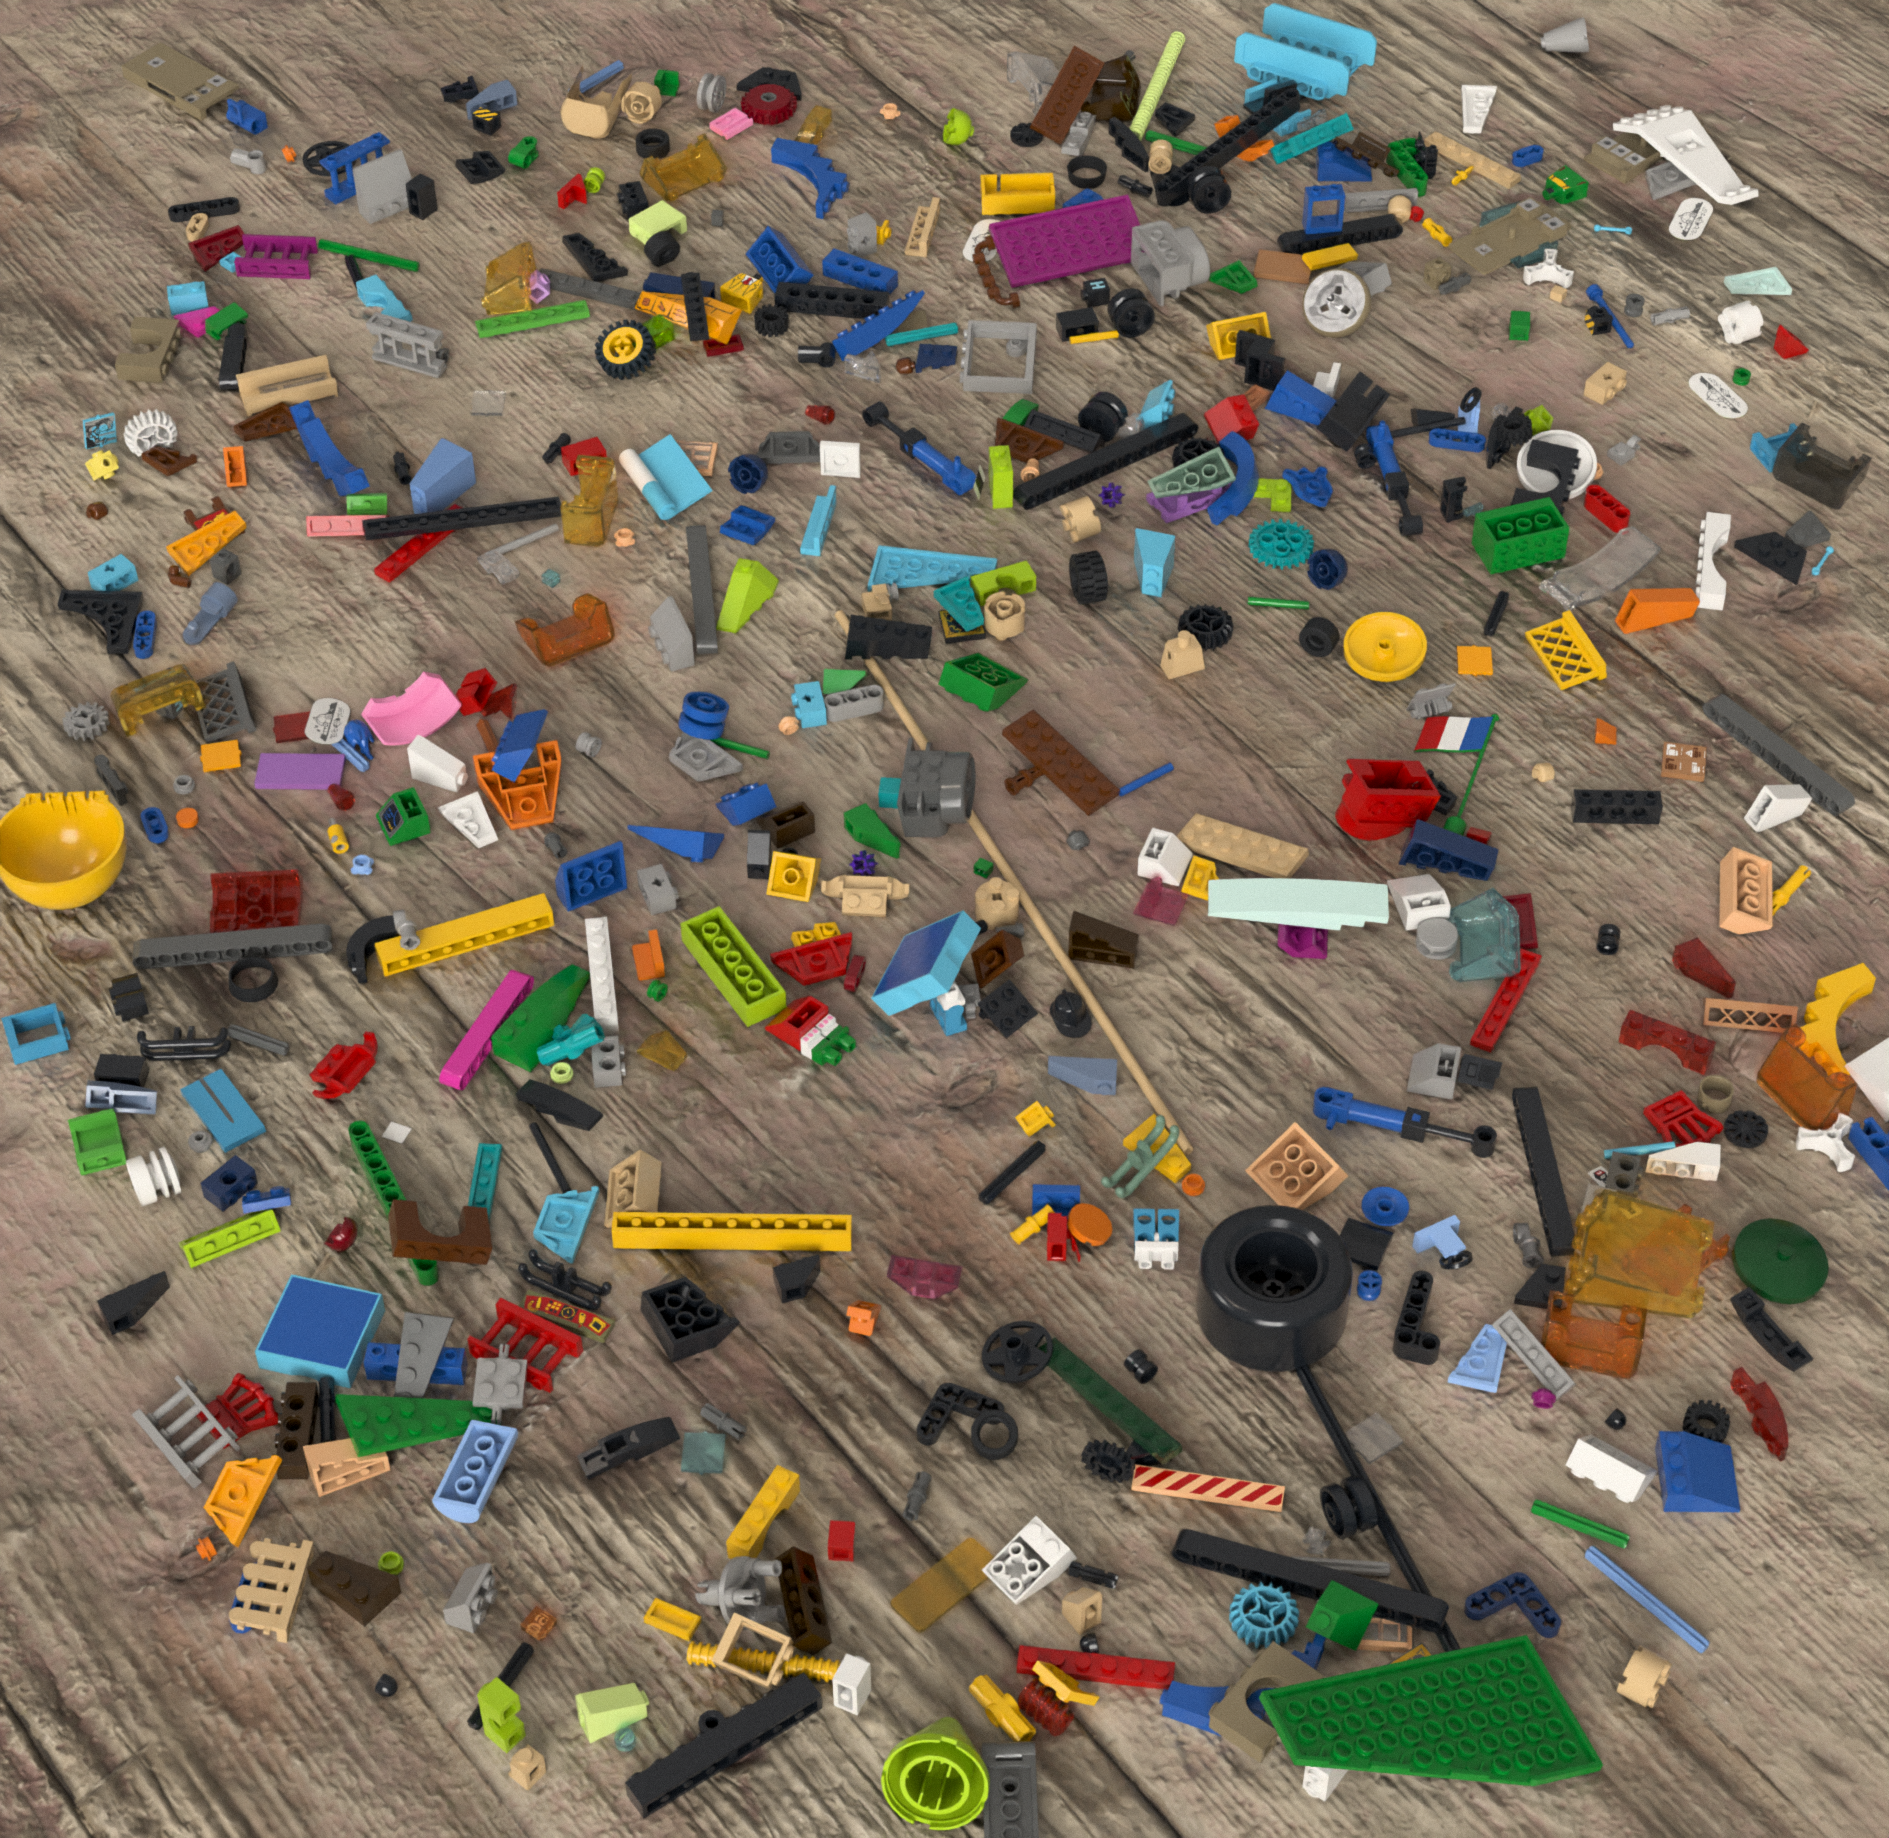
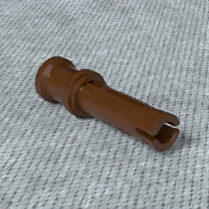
M1033 766L1028 770H1020L1018 775L1013 778L1008 777L1005 779L1004 784L1007 791L1015 796L1021 789L1032 786L1034 780L1044 774L1038 767Z

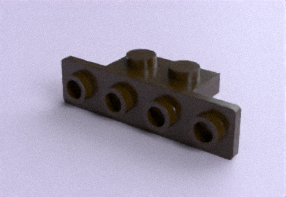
M1360 131L1352 145L1338 137L1333 141L1338 150L1348 151L1353 158L1366 161L1367 165L1373 169H1381L1382 173L1390 178L1392 176L1396 177L1400 172L1384 163L1391 148Z

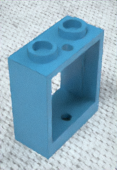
M55 1003L1 1018L15 1065L69 1050L67 1040H71L67 1027H62V1024H66L63 1011H57ZM55 1023L58 1031L57 1035L19 1045L16 1034Z

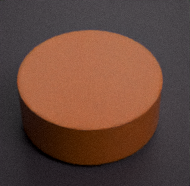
M183 808L176 814L177 824L182 828H192L199 821L198 813L193 808Z

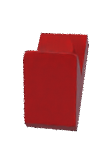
M578 173L557 192L558 206L560 208L566 209L574 200L587 204L586 189L581 174Z

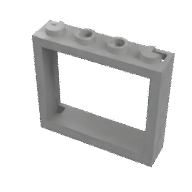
M968 320V329H964V339H967V341L963 342L962 354H965V357H961V368H964V371H960V383H963V391L1032 394L1037 323ZM974 338L1028 340L1025 378L971 376Z

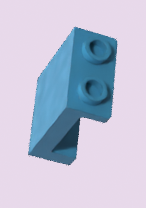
M1795 423L1790 424L1787 433L1766 439L1760 432L1752 434L1750 450L1769 473L1811 461L1814 450L1812 442L1807 439Z

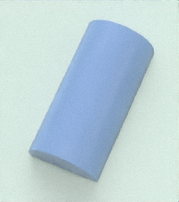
M471 1420L432 1499L438 1511L458 1522L474 1523L478 1521L518 1438V1430L516 1428Z

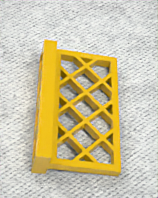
M1570 610L1563 612L1562 618L1525 632V637L1560 690L1595 677L1599 681L1607 678L1605 661ZM1560 626L1563 629L1561 634L1552 632L1554 628ZM1536 635L1545 636L1543 641L1533 638ZM1552 637L1559 640L1557 644L1547 642L1548 638ZM1562 641L1572 642L1571 647L1561 645ZM1546 647L1554 650L1552 654L1542 652L1543 648ZM1557 651L1568 653L1566 657L1556 656ZM1571 654L1581 655L1580 661L1570 659ZM1557 661L1563 664L1561 668L1552 666V662ZM1570 664L1577 667L1575 671L1565 669L1566 665ZM1581 667L1591 670L1588 673L1579 672ZM1562 674L1572 676L1570 680L1562 682L1560 679Z

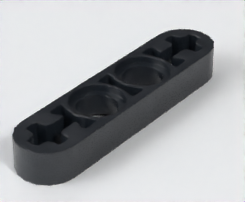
M235 197L171 206L168 209V215L172 222L190 221L191 217L198 213L206 214L208 218L231 215L240 211L239 200Z

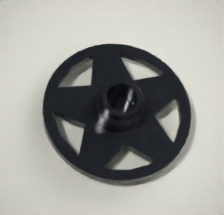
M325 141L315 144L305 151L302 159L303 165L312 174L330 176V172L319 161L351 145L340 141ZM326 146H337V147H334V148L330 149V148H328V147H326ZM313 151H315L316 155L308 158V156ZM357 159L352 161L353 166L356 164ZM345 165L341 169L337 168L338 175L346 172ZM321 166L322 171L314 169L312 167Z
M1031 1321L1012 1322L997 1329L987 1339L982 1350V1363L986 1372L997 1381L1003 1383L1024 1382L1034 1378L1047 1367L1053 1355V1341L1049 1332L1040 1324ZM1030 1328L1031 1330L1020 1336L1013 1329ZM1000 1336L1002 1346L989 1352L991 1345ZM1044 1336L1047 1341V1353L1037 1348ZM1004 1365L1005 1376L995 1372L990 1366ZM1025 1365L1037 1366L1030 1372L1021 1375Z

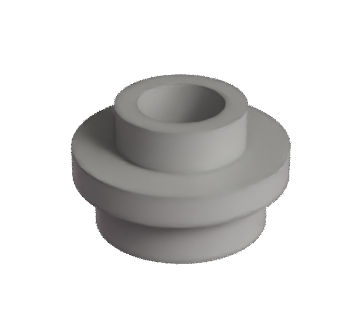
M180 775L174 781V791L178 794H188L194 790L195 782L188 775Z
M197 1131L190 1135L188 1144L195 1152L203 1153L210 1148L212 1138L206 1131Z

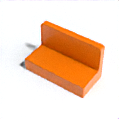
M657 929L648 931L649 943L632 946L639 981L665 977Z

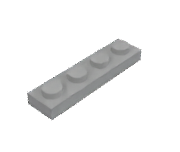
M1417 188L1345 193L1344 211L1345 213L1388 210L1389 200L1397 195L1405 196L1411 201L1412 206H1417L1418 190Z
M1511 1309L1492 1324L1494 1329L1546 1389L1552 1391V1394L1556 1396V1400L1576 1385Z

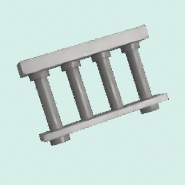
M177 1375L174 1379L182 1387L152 1414L149 1412L146 1415L139 1408L132 1416L182 1477L195 1489L202 1483L196 1475L202 1465L228 1443L236 1451L241 1448L235 1442L238 1436L229 1426L224 1429L196 1396L195 1392L198 1389L189 1379L184 1382ZM189 1395L195 1404L170 1426L159 1431L156 1427L159 1424L158 1421ZM202 1411L208 1420L181 1444L172 1446L169 1443L172 1440V1436ZM216 1427L222 1436L192 1462L189 1460L186 1463L183 1460V1457L186 1456L185 1452Z

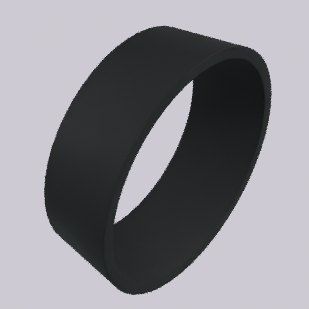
M1095 156L1076 157L1067 165L1069 181L1079 188H1096L1105 180L1107 165L1102 159ZM1092 168L1099 171L1101 175L1095 178H1080L1072 173L1078 169Z
M261 957L241 959L229 971V991L234 998L243 1002L264 1000L271 996L278 986V977L269 961ZM261 967L271 971L269 980L257 988H241L232 981L240 971L247 968Z

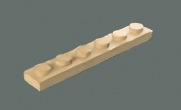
M1435 131L1424 139L1425 146H1437L1438 153L1468 168L1473 166V171L1508 189L1521 181L1520 174Z

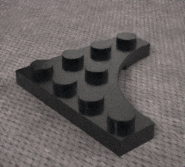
M61 590L58 608L59 610L84 614L98 622L107 634L106 648L108 654H128L136 627L137 616L143 601V593L132 591Z

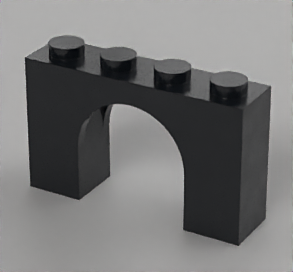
M1532 439L1527 454L1526 466L1549 471L1558 478L1560 483L1553 490L1544 493L1516 488L1511 505L1550 497L1563 517L1565 512L1563 505L1564 502L1569 501L1571 493L1568 489L1569 486L1574 485L1576 478L1574 471L1575 469L1579 470L1581 458H1578L1579 450Z

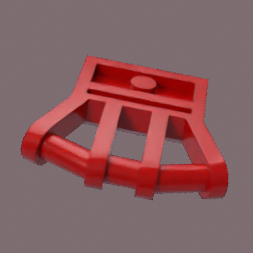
M1682 1090L1645 1107L1643 1111L1646 1118L1657 1129V1133H1661L1664 1142L1673 1141L1669 1130H1672L1683 1142L1675 1144V1147L1694 1142L1711 1143L1713 1137L1716 1134H1720L1724 1129L1721 1122L1700 1111ZM1695 1120L1708 1126L1709 1129L1705 1132ZM1684 1123L1697 1138L1692 1139L1681 1124Z
M237 1373L234 1376L231 1385L223 1395H217L215 1400L205 1405L224 1429L229 1426L238 1436L235 1442L251 1431L278 1423V1413L275 1412L273 1405L274 1398L269 1393L266 1394L264 1392V1387L261 1383L250 1381L241 1373ZM241 1387L248 1390L246 1393L230 1402ZM257 1398L259 1400L243 1412H237V1410ZM265 1410L266 1415L264 1417L250 1420ZM202 1411L196 1415L202 1424L208 1420ZM216 1427L210 1431V1434L216 1440L222 1436ZM228 1443L227 1445H225L223 1449L228 1447L230 1444Z

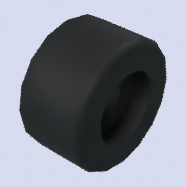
M660 231L654 234L644 246L645 255L657 267L674 261L680 252L679 243L667 231Z
M1314 617L1309 619L1300 632L1299 642L1301 647L1310 655L1325 657L1332 652L1338 643L1340 634L1338 628L1328 619Z

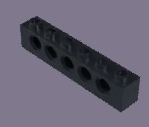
M778 282L775 292V304L778 305V308L783 306V309H786L787 312L864 319L873 313L875 316L878 315V310L887 305L890 308L889 292Z

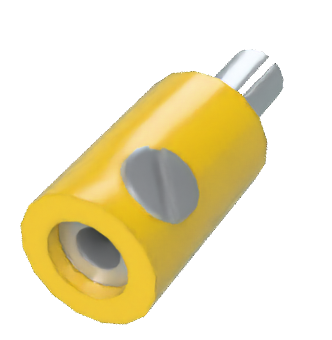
M330 818L328 820L330 827L327 833L333 851L337 854L344 853L348 850L349 845L343 827L337 824L336 819Z

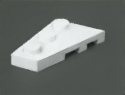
M478 791L438 807L440 814L477 848L498 841Z

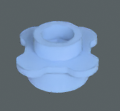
M358 855L352 860V874L369 875L372 873L371 866L374 864L372 858H369L367 855Z

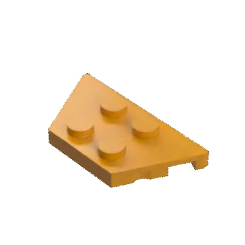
M277 1455L261 1460L251 1458L242 1462L238 1460L226 1462L203 1507L235 1547L239 1548L282 1462V1459Z

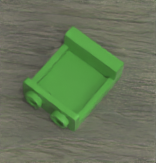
M113 1108L68 1120L81 1176L126 1164V1155Z

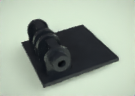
M1418 132V139H1415L1416 154L1413 155V158L1427 174L1428 179H1432L1436 175L1438 149L1435 145L1426 147L1421 133Z
M1010 979L978 1003L980 1007L979 1017L983 1020L985 1018L990 1019L1005 1038H1008L1038 1014Z

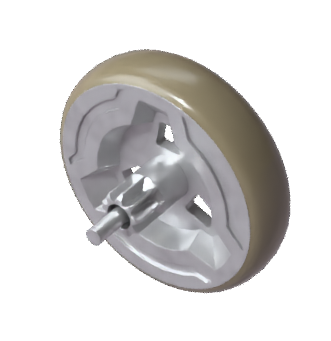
M1343 268L1329 269L1318 274L1308 284L1302 300L1303 315L1308 325L1316 333L1328 338H1341L1357 331L1366 321L1371 308V294L1366 282L1355 272ZM1337 287H1342V294L1335 293ZM1327 304L1329 310L1322 312L1321 308Z

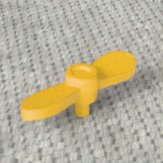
M1470 166L1461 172L1457 170L1456 174L1458 176L1451 183L1456 186L1461 180H1466L1474 167Z

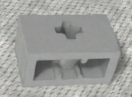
M867 212L848 219L847 247L849 252L860 258L877 252L876 221Z
M662 864L637 870L638 886L651 916L676 909V899H679L676 887L671 886L672 879L669 871L665 872Z

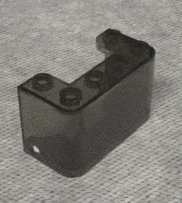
M1802 422L1778 450L1772 472L1773 476L1777 481L1831 509H1841L1864 481L1872 458L1862 454L1859 459L1851 456L1846 461L1815 445L1817 437L1813 436L1812 438L1810 436L1809 430L1811 426Z

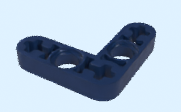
M1522 1572L1513 1573L1471 1594L1465 1601L1464 1612L1472 1620H1482L1516 1603L1541 1636L1553 1638L1560 1631V1617L1532 1580ZM1515 1583H1517L1518 1585H1522V1584H1523L1524 1586H1523V1588H1521L1520 1586L1514 1587V1584H1515ZM1493 1592H1500L1504 1595L1505 1599L1496 1601L1491 1597V1594ZM1531 1600L1537 1601L1541 1607L1533 1610L1527 1606V1602ZM1472 1604H1474L1476 1607L1481 1605V1610H1478L1477 1608L1472 1609ZM1546 1621L1548 1624L1553 1623V1628H1551L1549 1625L1544 1626V1622Z

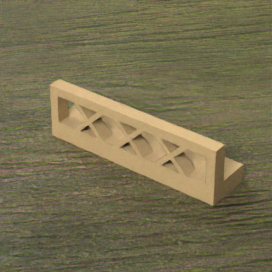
M933 197L930 207L918 206L905 248V255L927 257L940 215V198ZM921 213H927L928 215L924 217ZM924 223V227L920 228L919 225ZM921 234L920 239H917V238L915 237V236H918V235ZM915 246H918V247H919V250H918V249H911V248H912V247H915Z

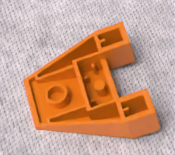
M557 740L536 744L539 767L521 770L515 782L492 771L494 762L491 760L494 752L473 756L478 786L510 830L554 821L562 771L561 755Z

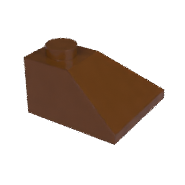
M1002 929L971 954L979 988L985 987L1025 956L1021 939Z

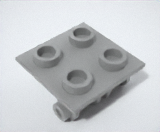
M1443 683L1434 689L1428 690V688L1418 690L1406 710H1411V717L1417 720L1427 716L1430 717L1432 713L1437 715L1449 712V709H1452V703L1447 701V698L1455 687V683L1450 685Z

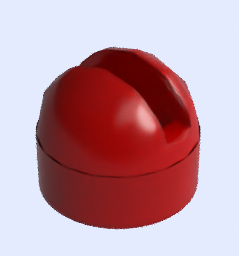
M1412 206L1409 220L1419 222L1424 216V211L1418 206Z

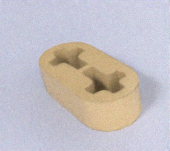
M198 213L191 217L186 227V235L189 241H195L204 237L209 227L206 214Z

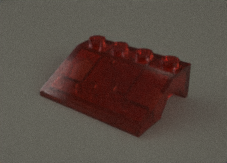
M298 869L210 874L213 889L210 933L300 925L303 902V876Z

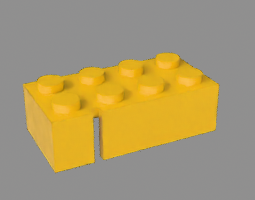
M1053 173L1000 174V191H997V174L980 175L982 215L1030 214L1055 210Z

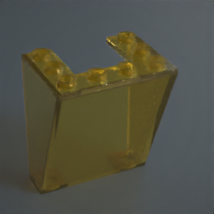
M1604 1189L1598 1196L1594 1197L1593 1202L1587 1205L1585 1210L1579 1213L1576 1218L1575 1227H1578L1577 1235L1574 1236L1572 1241L1574 1254L1568 1264V1270L1571 1271L1570 1278L1567 1279L1564 1291L1567 1292L1566 1301L1692 1319L1702 1310L1705 1287L1700 1286L1697 1289L1702 1252L1712 1243L1715 1222Z

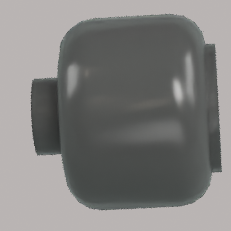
M1074 830L1069 833L1066 843L1072 850L1078 851L1083 847L1089 846L1090 840L1084 831Z

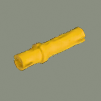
M1800 865L1783 886L1772 893V916L1775 915L1781 906L1789 902V897L1811 875L1810 870L1804 874L1808 867Z

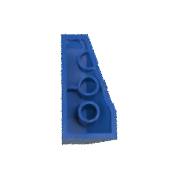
M628 825V830L683 857H691V862L704 863V859H712L724 839L723 833Z

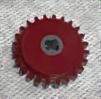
M764 84L750 89L748 93L745 92V96H742L741 109L743 113L748 115L749 119H753L754 123L775 125L789 120L790 116L793 117V113H796L797 100L794 93H790V89L775 84Z

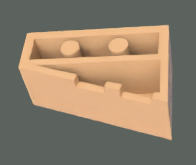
M350 1438L303 1446L309 1474L319 1497L390 1471L386 1452L358 1457Z

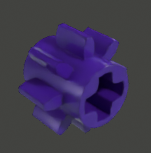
M1109 483V487L1102 486L1103 491L1099 494V497L1103 499L1102 504L1107 505L1109 503L1111 508L1115 507V503L1122 504V496H1125L1120 490L1122 486L1117 485L1115 487L1114 483Z
M866 850L860 851V855L853 854L852 857L854 859L849 864L854 870L853 874L861 873V876H868V873L875 874L874 868L875 865H878V862H875L873 858L875 854L867 855Z

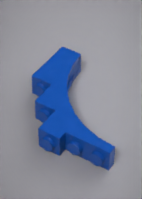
M776 138L771 147L772 163L783 165L799 172L814 185L818 192L816 218L823 219L826 213L830 211L832 202H835L836 198L842 199L845 192H848L849 182H847V174L835 172V168L832 167V159L820 157L818 145Z

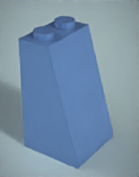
M444 438L439 440L410 482L414 514L442 511L476 484L471 452Z

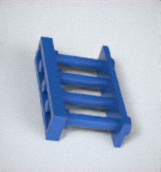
M378 132L320 160L319 163L330 172L332 187L324 190L325 197L336 205L356 195L352 161L360 158L361 165L368 162L367 154L375 151L376 159L382 157V147L389 144L390 140ZM345 165L347 179L339 183L337 168Z

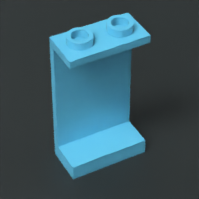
M1272 79L1246 89L1244 104L1264 98L1265 89L1278 85V82ZM1308 109L1300 113L1297 111L1273 130L1282 137L1310 126L1311 110Z

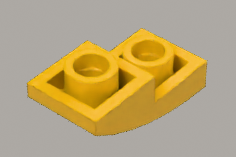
M836 922L817 923L814 925L813 930L792 932L791 940L794 947L838 936L841 933Z

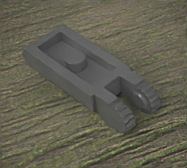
M103 754L96 756L94 762L97 766V773L119 805L122 806L128 803L126 797L128 789L124 782L119 781L116 770H111L109 767V759Z

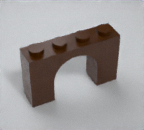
M393 1199L388 1215L393 1257L487 1265L492 1251L487 1208L463 1206L458 1221L460 1234L453 1237H441L430 1233L421 1225L417 1201Z

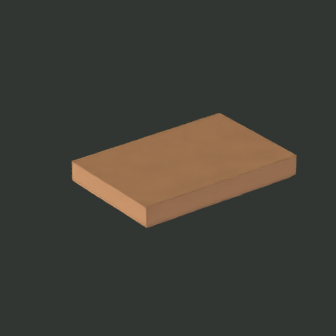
M1259 249L1253 277L1309 284L1312 270L1302 260L1303 255Z

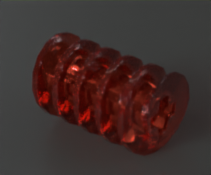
M1033 1679L1021 1691L1018 1697V1706L1021 1710H1026V1714L1029 1717H1034L1035 1722L1041 1723L1045 1730H1049L1052 1736L1061 1735L1069 1727L1075 1714H1067L1070 1709L1068 1704L1059 1708L1062 1700L1059 1698L1052 1702L1054 1697L1052 1691L1044 1695L1046 1691L1045 1685L1036 1689L1039 1681Z

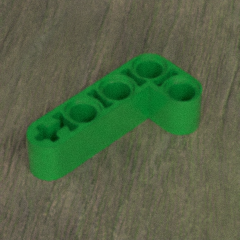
M1406 138L1389 143L1387 147L1391 148L1386 157V163L1400 171L1397 177L1407 189L1417 188L1418 197L1424 196L1427 192L1428 176L1413 158V155L1416 154L1415 138Z

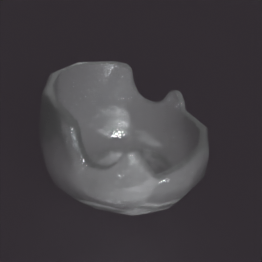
M1134 412L1132 416L1126 417L1127 425L1119 427L1118 437L1122 440L1144 430L1145 422L1141 414Z

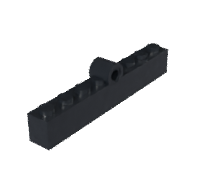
M803 1672L797 1677L789 1678L784 1685L776 1690L766 1692L761 1699L753 1704L745 1705L740 1712L732 1717L724 1718L723 1714L716 1710L704 1712L698 1721L700 1734L696 1739L686 1745L678 1746L667 1757L657 1759L649 1768L642 1772H636L625 1782L628 1798L643 1819L822 1709L821 1694Z

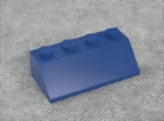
M767 226L746 253L774 293L776 292L778 282L807 284L814 276L786 237L770 226Z
M543 709L516 715L513 722L510 720L507 722L495 750L496 752L491 760L494 762L492 771L515 782L534 750L548 713L547 710Z

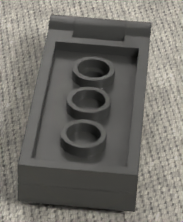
M1035 1741L982 1742V1760L987 1767L990 1777L989 1793L983 1808L984 1838H1039Z

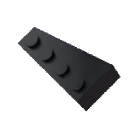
M851 615L845 660H852V656H861L862 659H870L871 656H882V659H891L893 656H900L901 659H928L932 627L902 621Z

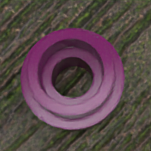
M1540 1388L1531 1395L1533 1405L1538 1408L1550 1409L1553 1407V1403L1556 1402V1396L1549 1389Z

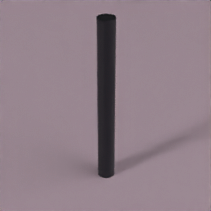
M1465 417L1392 430L1390 433L1392 438L1428 432L1435 428L1443 429L1464 425L1466 421Z
M536 1122L531 1123L529 1129L562 1193L572 1191Z

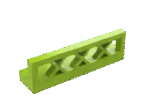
M273 1209L251 1212L178 1243L185 1253L189 1266L193 1268L278 1233L281 1230Z

